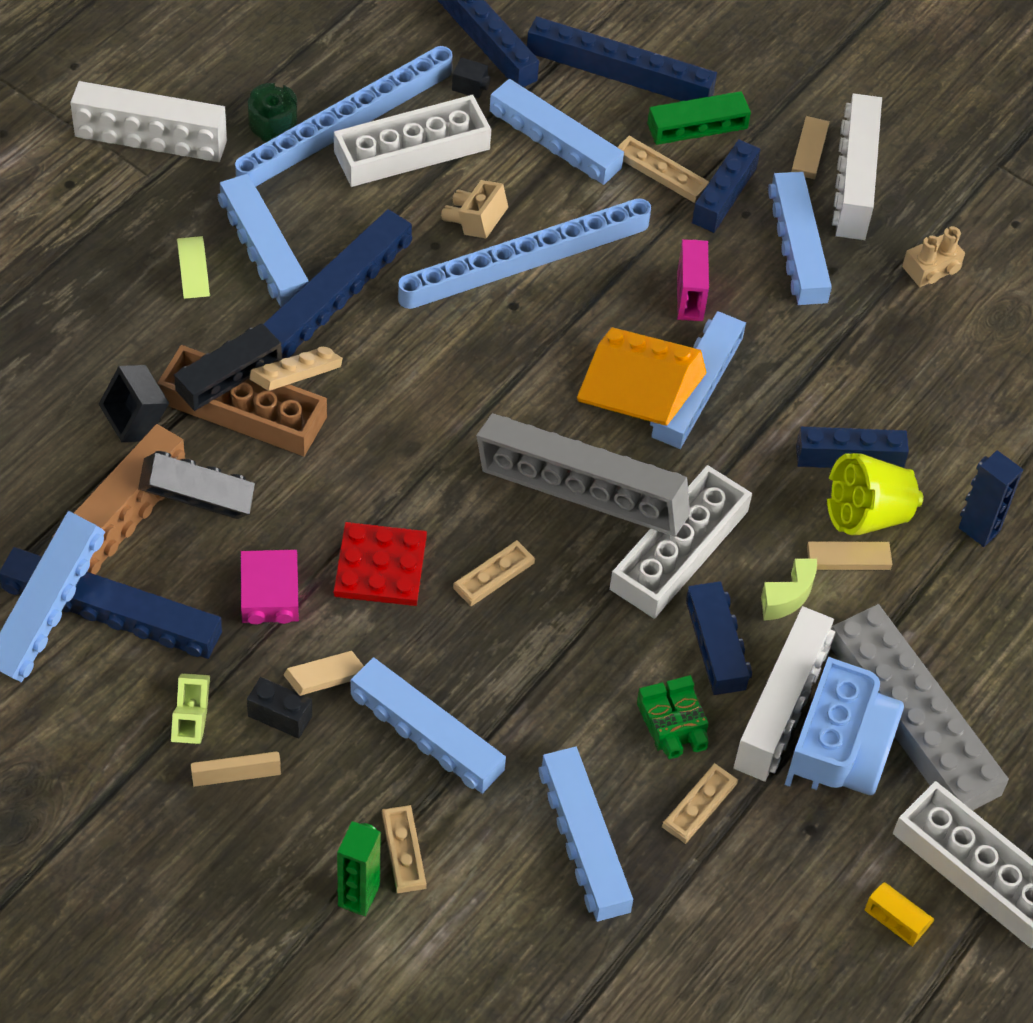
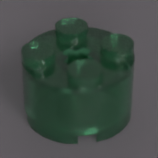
M265 83L251 91L247 102L248 124L252 132L261 137L262 141L268 142L297 125V97L292 89L285 85L282 88L275 86V83Z

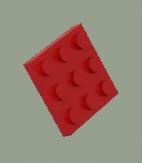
M345 522L334 597L417 606L427 531Z

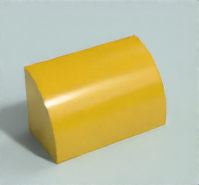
M886 882L882 883L872 893L865 907L867 913L912 947L934 922V918Z

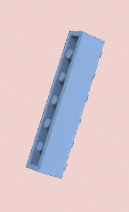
M508 79L491 94L490 112L512 125L514 129L529 136L533 141L543 145L553 154L560 156L573 167H577L590 178L604 185L622 169L624 151L513 80Z
M804 172L774 173L773 182L768 186L769 198L774 201L773 216L778 218L777 233L783 239L782 254L787 256L786 271L787 275H791L792 278L791 293L796 295L798 305L828 303L832 286Z
M248 173L220 182V193L218 194L220 206L227 209L229 222L232 226H236L240 242L246 244L250 260L252 262L255 261L258 265L257 270L260 278L268 283L267 287L271 298H276L280 307H282L309 281Z
M717 311L713 320L708 319L703 330V337H698L693 347L701 350L707 373L667 426L650 422V425L653 426L652 438L678 449L682 448L741 343L746 322Z
M70 511L67 512L0 632V672L20 682L29 676L34 667V659L48 642L47 636L52 627L59 623L62 617L61 611L64 605L73 598L78 580L88 571L93 553L102 546L104 541L103 535L105 534L103 529Z
M374 657L351 679V695L358 704H365L379 720L387 721L394 726L400 736L411 739L424 754L432 755L445 770L448 772L453 771L461 777L467 787L475 788L483 794L505 771V755Z
M577 746L544 754L542 766L539 767L540 779L543 784L547 783L550 807L557 810L559 832L561 835H566L568 857L570 860H575L577 882L579 886L584 885L586 891L584 898L587 910L594 913L597 922L631 913L633 897Z

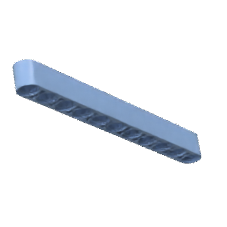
M444 46L435 47L239 157L235 162L236 177L248 173L256 187L334 142V131L368 123L448 78L452 73V51Z
M634 199L401 277L398 283V302L404 308H416L643 232L649 226L651 205L644 199Z

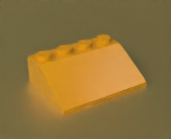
M611 327L597 346L577 400L578 402L667 426L707 373L702 352L692 347Z

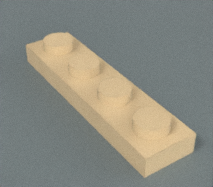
M628 136L617 147L624 151L623 162L693 203H696L709 184V181L631 136Z
M319 347L315 350L303 352L299 355L252 369L250 380L270 391L340 368L343 358L335 354L328 347Z

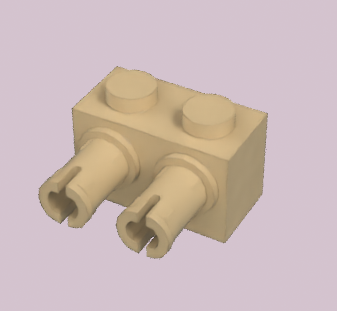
M480 180L473 192L458 189L453 195V204L462 207L457 208L446 205L442 210L441 216L443 221L461 224L464 235L486 239L508 208L504 185L502 183Z
M951 226L949 229H945L943 235L939 237H926L923 244L906 251L902 267L919 287L928 283L933 284L940 278L949 274L953 275L961 269L965 252L957 244L961 235L960 230L957 227Z

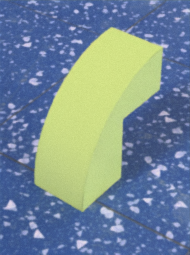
M203 236L178 238L177 244L184 299L210 296Z
M795 559L791 572L792 582L764 583L761 595L764 621L785 617L795 612L804 604L812 589L817 571V559Z
M181 674L179 676L177 707L172 715L171 742L201 743L207 714L210 675Z

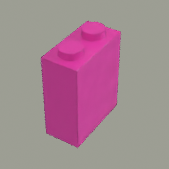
M682 239L677 270L678 320L703 321L709 292L708 241Z
M297 550L241 551L242 623L261 624L263 622H279L286 624L299 621Z

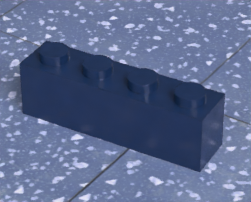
M737 140L696 201L692 224L715 233L756 171L760 148L742 140Z
M801 426L796 443L797 467L833 468L836 461L842 455L858 453L904 468L909 453L907 430Z
M998 450L990 457H983L976 467L978 473L971 482L973 488L965 499L967 505L960 513L962 519L958 528L983 547L1001 531L1024 470Z
M721 581L689 586L686 604L713 695L746 690L748 681L752 678V668L749 662H745V646L743 639L737 636V619L734 614L731 615L730 596L728 591L723 590Z

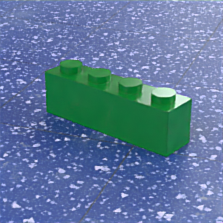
M742 91L649 107L647 125L655 144L659 145L748 129L751 111Z
M352 821L337 851L338 907L365 917L380 887L381 831H378L370 824H359Z

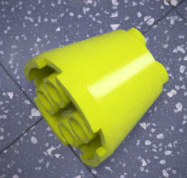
M864 454L842 455L834 464L829 479L833 481L831 498L827 499L829 515L835 528L839 532H845L848 535H862L907 523L914 516L917 507H920L923 503V493L918 488V483L912 469H905Z

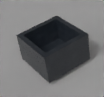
M146 365L118 366L99 402L100 408L121 443L140 442L159 423L169 405L168 400Z

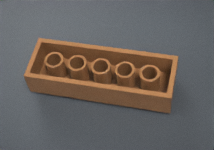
M183 345L179 347L157 383L168 400L169 407L305 457L327 418V398L290 384L268 391L248 379L194 411L176 392L174 374L182 367L189 366L199 360L205 353Z
M156 424L74 512V514L105 531L103 544L99 550L93 553L87 572L97 574L101 564L107 557L113 556L119 544L126 537L128 538L133 534L137 524L151 514L156 503L159 500L165 499L164 497L138 490L143 460L156 451L170 453L172 458L178 460L185 459L182 438Z

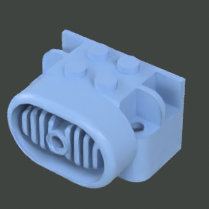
M828 657L796 745L785 785L791 786L795 774L812 780L811 788L817 790L820 783L834 788L843 786L866 795H873L876 792L904 709L903 702L878 693L880 681L875 673Z

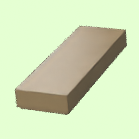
M806 116L791 172H804L806 178L815 179L830 121Z
M516 540L453 584V589L470 606H473L533 565L535 558Z
M808 542L807 544L808 559H817V570H891L892 567L889 542Z
M352 651L287 668L284 676L299 696L350 682L364 665Z
M279 752L192 763L193 787L281 775Z
M714 763L663 822L662 828L686 844L737 785L738 779Z
M411 805L382 809L396 892L403 893L426 889V879Z

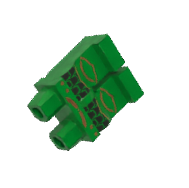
M691 675L667 681L666 688L663 682L639 688L637 705L655 741L657 751L663 750L670 760L683 754L682 744L690 743L693 752L704 751L708 748L707 730L709 723L702 707L699 705Z

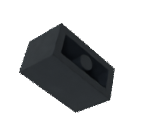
M260 677L247 698L248 717L299 739L312 718V699L304 695L299 696L297 692Z

